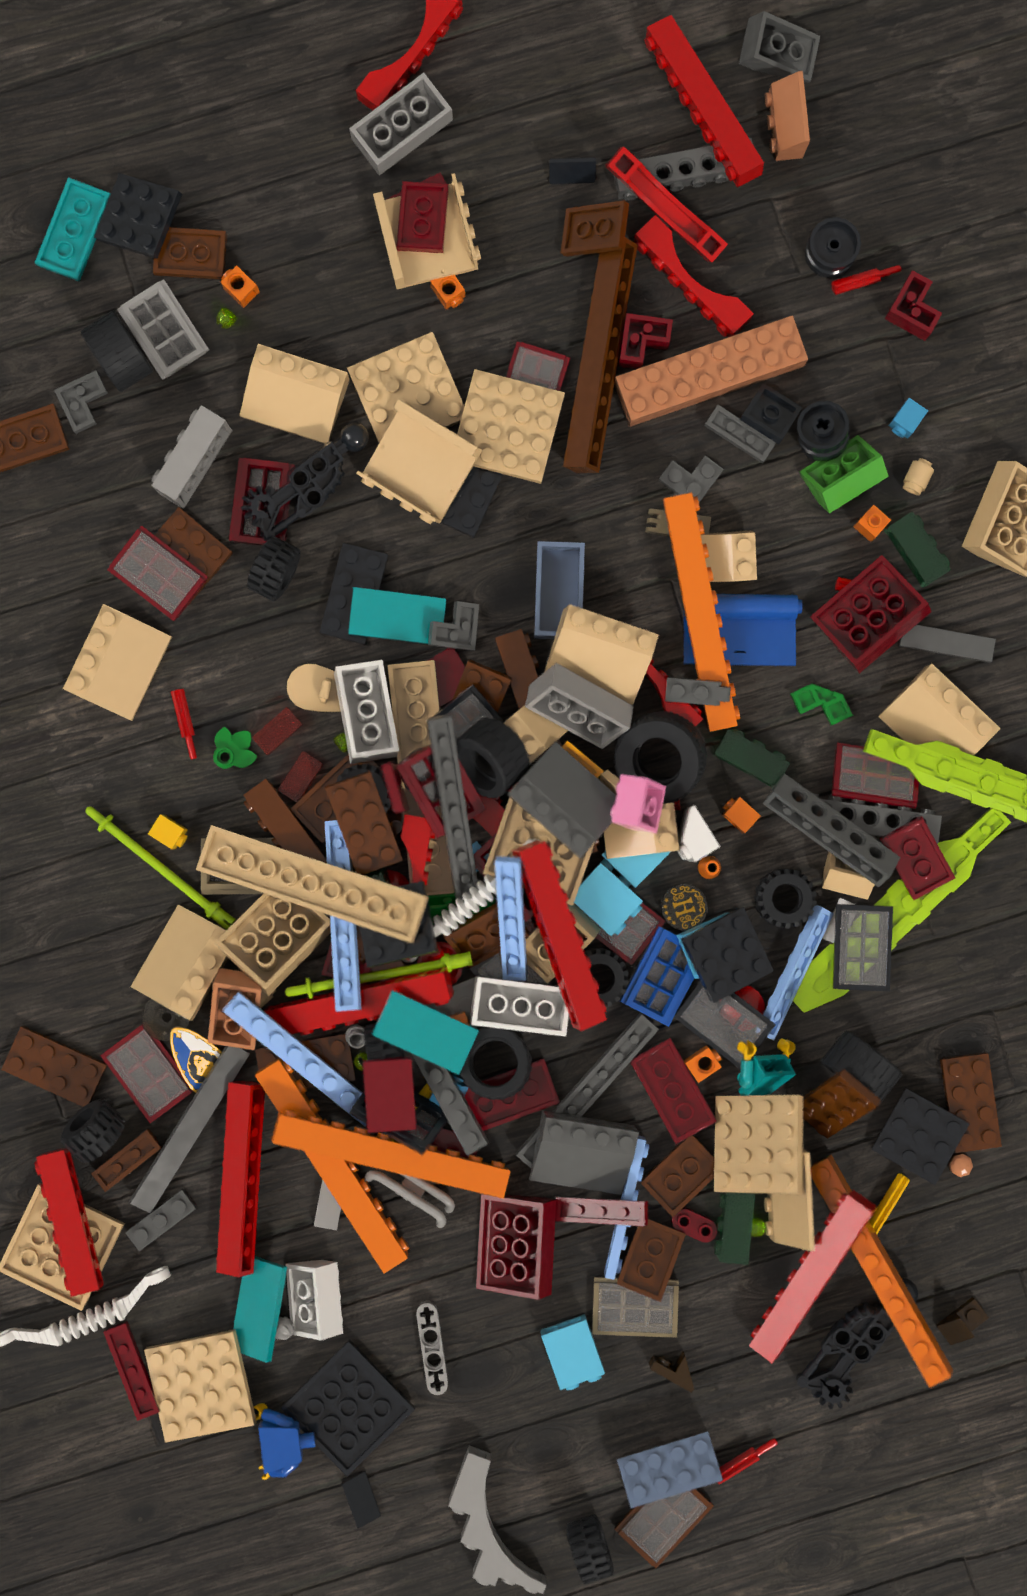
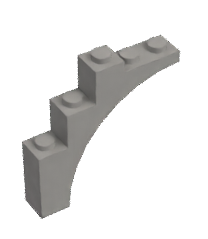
M469 1445L449 1497L448 1507L452 1508V1511L457 1514H468L461 1533V1543H464V1546L471 1550L480 1549L473 1568V1578L482 1585L488 1586L490 1584L495 1586L499 1577L506 1584H517L523 1586L530 1593L536 1594L539 1592L543 1594L546 1588V1576L529 1568L517 1559L504 1545L493 1527L487 1509L485 1494L491 1453Z

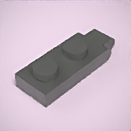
M667 677L665 701L719 706L720 701L730 702L731 687L721 686V681Z

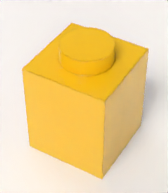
M160 814L148 835L170 849H176L177 846L181 848L188 837L185 834L188 829L166 815Z

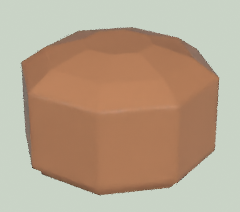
M963 1153L953 1154L948 1162L950 1172L959 1177L969 1175L973 1168L971 1158Z

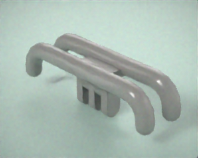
M371 1170L365 1174L364 1178L367 1182L376 1180L393 1190L395 1194L402 1196L406 1201H410L412 1205H416L437 1220L436 1226L438 1228L445 1226L446 1217L441 1210L421 1198L424 1192H428L443 1202L447 1213L453 1212L455 1208L454 1200L427 1180L400 1174L405 1178L400 1184L380 1171Z

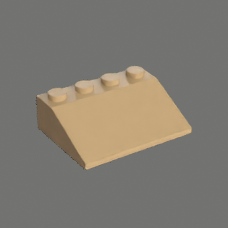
M258 344L250 367L240 417L325 444L330 441L350 380L348 373Z
M998 461L962 547L978 557L1027 577V468L1017 461Z
M103 604L63 689L132 721L172 637Z
M569 604L563 609L545 672L557 663L633 705L652 659L658 634Z
M933 664L925 666L878 716L904 741L916 745L938 740L955 746L960 751L975 755L1000 730V727Z
M264 893L215 941V944L242 972L262 987V991L269 996L331 933L330 919L324 913Z
M178 905L131 987L186 1019L193 1021L213 986L218 969L223 968L228 960L226 954L215 944V941L226 930Z
M803 1149L802 1194L767 1193V1198H764V1208L768 1212L765 1230L766 1235L775 1243L814 1251L810 1153Z

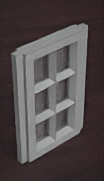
M164 279L122 304L117 309L162 380L209 351Z

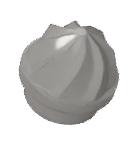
M355 1024L347 1029L345 1038L351 1047L361 1048L365 1045L364 1026Z
M279 1316L275 1339L286 1340L293 1335L294 1325L288 1317Z

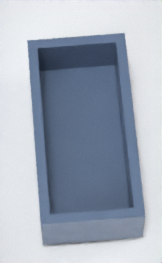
M538 541L534 639H555L563 609L569 604L583 609L585 543Z
M708 1431L617 1459L631 1508L723 1480Z

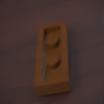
M148 1128L91 1173V1175L102 1189L107 1192L163 1146Z

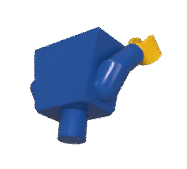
M260 1403L253 1407L259 1412V1414H255L256 1420H264L260 1421L259 1424L263 1464L259 1466V1469H264V1475L261 1477L263 1480L268 1479L270 1476L286 1477L302 1462V1449L316 1446L314 1432L300 1434L299 1422L280 1412L268 1409L264 1403Z

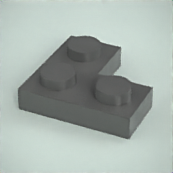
M97 370L54 390L76 434L97 424L87 403L108 394Z
M704 456L691 474L672 460L658 481L677 495L692 493L693 497L697 496L698 502H700L724 469L707 456Z
M454 602L452 624L436 621L430 622L428 645L475 651L479 604Z

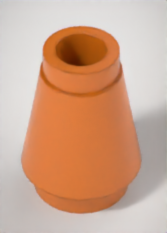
M713 856L703 857L698 864L700 875L706 879L716 878L721 871L720 861ZM710 863H713V866L716 867L714 872L708 870Z

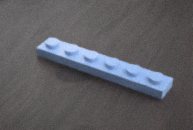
M497 856L495 872L503 980L526 981L528 973L521 858Z
M814 906L813 914L808 916L806 925L798 936V942L788 958V963L778 979L774 993L768 1000V1005L763 1015L776 1024L767 1036L771 1040H775L834 914L821 906ZM757 1027L755 1032L759 1033L761 1029Z
M638 1135L635 1155L622 1191L621 1200L637 1201L638 1190H635L636 1183L642 1180L644 1167H640L642 1157H647L649 1144H646V1139L643 1136ZM630 1225L614 1226L604 1270L605 1278L614 1280L615 1274H620L623 1260L619 1259L621 1250L625 1251L628 1237L624 1235L626 1227H631Z

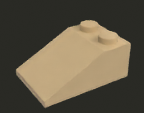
M737 531L701 535L702 544H707L709 557L705 558L706 566L712 569L713 581L710 582L757 580L755 532Z
M525 705L504 722L524 743L529 754L530 763L568 731L526 708Z
M674 803L662 805L657 834L632 830L613 822L603 832L607 859L679 850Z
M567 904L568 909L574 914L576 920L574 926L576 932L582 937L584 944L582 949H584L595 939L601 929L575 904L573 906ZM537 926L526 938L527 964L548 984L555 977Z

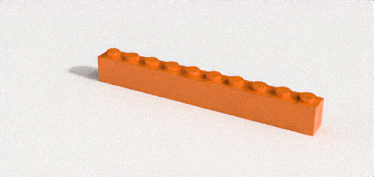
M692 493L663 498L697 677L701 680L721 681V686L731 687L730 702L720 701L719 706L703 705L707 728L711 732L738 726L737 720L740 719L738 705L734 706L732 697L736 696L734 684L729 683L728 674H731L730 662L724 659L723 651L727 650L725 637H720L719 628L722 627L720 613L716 614L714 605L718 604L716 591H711L710 581H713L711 567H707L705 558L709 557L707 544H702L701 535L704 534L702 520H697L696 511L700 510L697 496L693 497Z
M280 1057L256 1072L255 1077L278 1112L284 1113L286 1109L298 1112V1117L308 1119V1115L320 1117L318 1114L320 1109L313 1099L309 1100L305 1094L307 1089L300 1079L296 1080L292 1074L294 1069ZM327 1119L322 1120V1123L330 1124ZM304 1151L382 1272L386 1273L408 1259L407 1250L410 1249L409 1245L403 1237L399 1238L395 1230L397 1228L390 1217L386 1218L383 1214L384 1207L377 1197L374 1199L370 1194L371 1187L365 1178L361 1179L357 1174L358 1167L356 1163Z
M286 1109L284 1113H278L271 1139L274 1144L504 1199L511 1171L505 1167L503 1162L492 1160L491 1164L482 1162L483 1158L476 1155H469L468 1158L459 1156L460 1152L446 1149V1153L437 1151V1146L431 1145L426 1153L421 1155L381 1132H378L377 1136L368 1134V1129L355 1126L354 1130L345 1128L346 1124L332 1121L330 1125L322 1123V1118L308 1115V1119L298 1117V1112Z
M829 1155L811 1165L810 1170L811 1178L829 1210L835 1214L839 1209V1206L836 1204L844 1193L848 1195L852 1190L832 1155ZM868 1221L851 1249L928 1386L932 1387L950 1378L953 1369Z

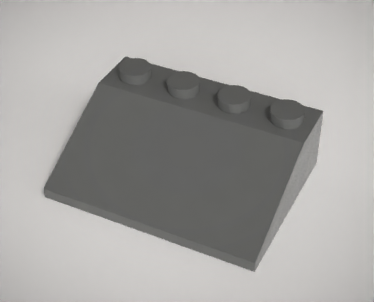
M557 742L546 751L508 794L511 799L579 859L582 858L612 823L611 811L617 798L616 794Z
M542 1110L529 1180L621 1195L635 1155L639 1132L634 1125Z

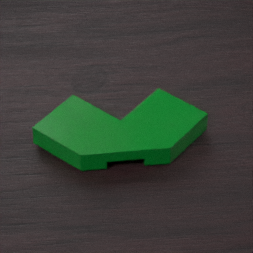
M812 683L790 693L799 714H803L821 705L830 726L853 716L844 695L838 692H833Z

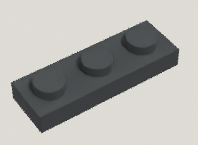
M720 405L716 406L704 425L762 464L776 444Z
M183 1188L125 1233L138 1251H141L193 1212L197 1206Z

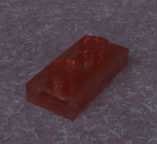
M286 707L256 733L252 739L269 756L303 724Z
M303 751L278 791L293 801L298 802L321 769L323 763Z

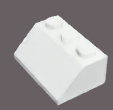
M691 806L684 809L678 832L679 850L677 852L682 860L687 859L688 862H696L720 846L696 807Z
M316 1260L287 1263L286 1276L290 1320L294 1325L293 1335L324 1340L343 1334L337 1262Z

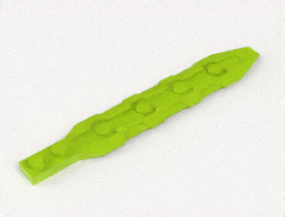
M870 729L863 752L906 767L923 786L942 793L948 792L970 800L973 804L999 810L1027 823L1026 774L1004 767L1002 763L991 759H982L965 753L955 746L938 740L915 745Z
M990 808L959 838L938 842L942 854L956 877L955 879L916 900L911 898L902 879L897 880L886 890L887 893L874 904L875 906H893L892 950L897 946L896 943L916 924L919 925L931 914L930 911L950 892L953 893L971 876L977 854L1011 823L1001 811ZM862 914L852 922L853 925L848 929V932L861 933ZM866 914V933H879V914ZM848 937L847 957H860L861 938ZM879 938L865 939V957L878 958ZM834 943L829 944L811 961L793 999V1002L804 1013L844 996L849 991L833 989ZM847 962L846 981H859L860 962ZM865 963L864 973L875 963Z

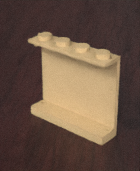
M455 173L451 174L452 183L449 184L443 253L397 251L396 243L401 196L384 200L382 192L373 194L396 289L478 270L477 260L481 259L478 245L473 246L472 239L476 238L473 224L468 225L466 218L470 217L467 203H462L461 196H465L461 181L457 182Z
M398 399L394 406L398 412L363 472L357 471L356 474L362 477L361 482L371 488L375 485L382 489L380 494L386 498L393 500L395 497L401 501L400 506L409 512H412L413 509L421 514L419 518L429 524H432V522L441 523L481 454L482 449Z

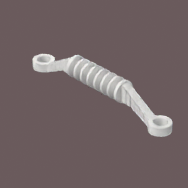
M529 839L523 845L539 839ZM487 874L484 876L485 883L482 881L477 882L478 889L475 887L470 888L471 895L467 892L463 893L464 901L457 898L455 900L457 906L449 904V911L445 909L441 911L442 917L439 915L433 917L435 937L441 933L449 936L452 932L451 928L454 930L458 929L457 921L464 924L466 922L464 916L467 918L473 917L471 910L477 913L480 911L479 905L482 907L487 906L486 899L493 901V893L497 895L496 876L493 878ZM418 957L410 958V960L403 961L413 962L417 960Z
M168 1266L157 1268L146 1274L130 1294L114 1298L112 1300L113 1307L107 1301L103 1304L104 1310L100 1305L95 1306V1314L89 1308L86 1310V1317L82 1312H79L77 1320L72 1315L69 1316L68 1323L62 1319L59 1322V1326L56 1323H52L41 1330L24 1328L6 1329L0 1332V1347L15 1339L58 1347L63 1344V1338L67 1343L72 1340V1335L76 1339L80 1338V1330L84 1335H88L89 1326L95 1332L98 1331V1323L102 1328L107 1326V1320L111 1325L115 1324V1316L119 1321L125 1320L126 1315L149 1285L160 1283L171 1276Z

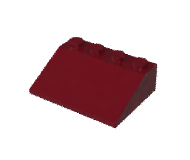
M881 555L811 615L810 618L860 674L929 615L931 609L929 603Z
M481 1194L476 1289L537 1300L552 1295L556 1219L555 1199L504 1195V1199Z

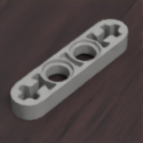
M423 1301L417 1308L416 1316L426 1384L430 1393L441 1395L447 1390L448 1374L438 1308L432 1301ZM424 1307H428L430 1311H433L430 1315V1322H436V1325L428 1324L422 1326V1324L427 1322L426 1315L421 1314L424 1311ZM427 1330H434L437 1333V1339L433 1342H428L424 1338V1333ZM436 1353L440 1356L441 1361L438 1365L429 1364L427 1358L430 1354ZM443 1369V1371L438 1372L439 1380L444 1381V1383L441 1384V1388H436L435 1384H431L435 1379L434 1372Z

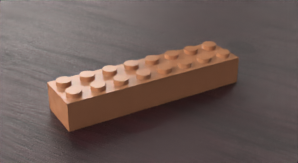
M792 315L616 376L614 384L629 427L804 367L808 357Z

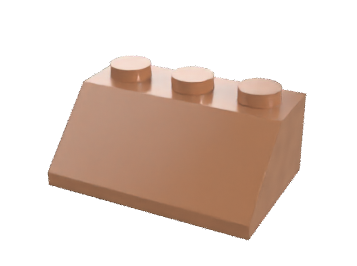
M798 71L771 83L769 92L765 93L766 107H770V115H768L767 119L768 130H772L773 138H770V151L774 153L775 161L803 158L810 142L803 71Z
M219 968L213 983L208 1043L255 1050L256 1038L225 1014L223 1008L238 991L260 1008L262 987L242 971Z

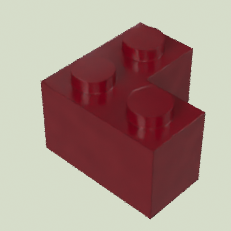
M912 270L888 311L885 320L926 341L942 315L940 311L922 302L933 281Z
M626 313L618 367L642 368L645 347L668 350L673 320Z

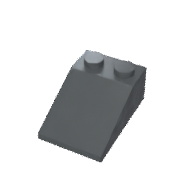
M763 11L748 19L739 64L757 72L784 78L798 71H803L804 82H811L820 36Z

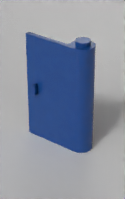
M716 594L718 604L714 605L716 614L720 613L722 627L719 628L720 637H725L727 650L723 651L724 659L729 660L730 665L796 666V618L798 614L802 613V600H798L797 595ZM683 607V664L695 665Z

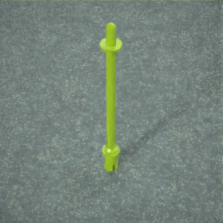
M92 806L86 808V814L99 824L97 831L102 832L106 829L205 909L208 919L212 918L226 931L234 924L236 919L220 907V903L208 901L111 822L113 815L110 814L104 817Z
M470 951L454 955L446 953L440 960L359 974L360 984L443 967H447L448 972H452V969L473 965ZM306 978V984L288 987L285 990V994L291 997L308 993L309 999H313V992L334 989V979L312 983L310 978Z

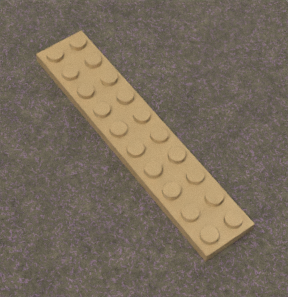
M434 660L388 665L392 713L399 746L398 764L412 751L430 745L426 719L433 717L440 711ZM425 771L424 777L430 778L432 776L430 771ZM403 784L410 808L409 811L403 812V820L405 814L424 817L413 795ZM439 805L435 809L442 820L441 808ZM445 835L439 838L435 836V839H430L429 848H433L431 862H426L425 871L429 872L427 886H425L427 895L454 893ZM407 851L409 879L411 884L413 873L411 860Z
M212 825L196 870L410 943L414 942L429 898Z

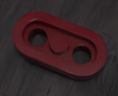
M683 1207L674 1217H671L672 1224L677 1231L698 1241L710 1242L717 1235V1227L712 1219ZM682 1217L688 1218L687 1224H680V1219ZM708 1227L710 1229L709 1233L702 1234V1228Z

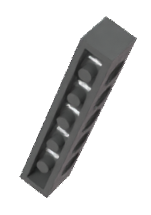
M712 146L638 159L671 192L680 191L686 186L701 187L706 182L715 181L716 183H722L729 180L724 165L716 160ZM709 163L713 166V169L706 170L702 165ZM688 168L691 173L685 175L679 169ZM664 172L668 177L661 179L657 176V173ZM614 175L618 199H625L627 201L636 199L637 196Z
M786 774L777 781L763 802L773 812L877 887H880L892 875L901 858Z
M828 796V800L820 799L838 813L843 808L848 809L850 812L848 820L872 836L883 837L909 823L912 818L922 816L936 843L938 844L942 816L935 815V810L921 809V813L912 812V808L898 806V809H890L889 804L876 802L874 806L865 805L866 801L852 799L851 803L842 802V797ZM867 811L873 815V821L869 825L863 821V815ZM890 814L896 818V825L893 828H890L886 823V819Z

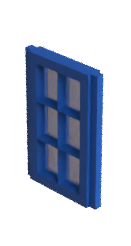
M658 926L626 987L625 994L620 999V1002L668 1027L694 980L677 935Z

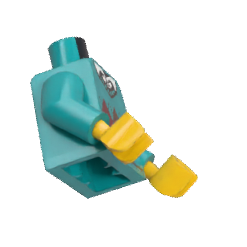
M782 1038L777 1044V1048L783 1052L782 1055L754 1056L751 1059L756 1053V1046L749 1040H747V1045L740 1041L737 1049L744 1054V1058L741 1059V1072L737 1075L741 1085L739 1088L740 1096L769 1095L794 1077L796 1074L790 1064L791 1059L789 1055L795 1051V1044L788 1039L784 1040Z

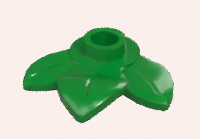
M223 727L216 734L214 741L217 749L213 754V760L218 767L228 769L232 766L245 768L253 764L257 759V755L248 750L251 744V733L249 731H240L231 735L230 731ZM224 753H228L230 756L226 762L221 758Z

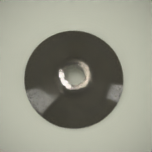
M153 999L147 1002L142 1013V1022L147 1033L153 1038L162 1041L170 1040V1032L174 1027L187 1028L189 1024L188 1019ZM166 1013L171 1015L169 1022L163 1020V1016Z

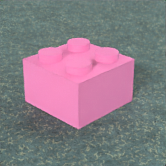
M621 775L620 781L616 786V803L611 811L612 822L632 830L657 834L666 786L647 778Z

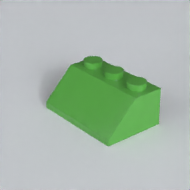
M859 435L849 440L846 450L838 458L830 461H815L799 471L817 502L828 513L833 512L889 477L882 455Z

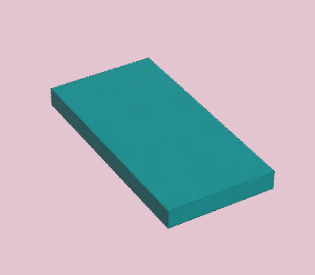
M68 177L35 264L80 282L96 241L94 238L111 193Z
M353 587L348 634L428 644L430 622L444 623L446 599Z
M391 991L371 1035L459 1075L479 1030L397 992Z
M256 1256L254 1258V1273L242 1276L233 1330L236 1329L241 1354L267 1363L272 1361L287 1267Z

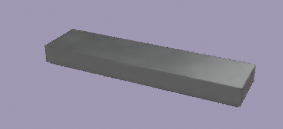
M916 625L899 639L898 646L990 663L992 662L996 639Z

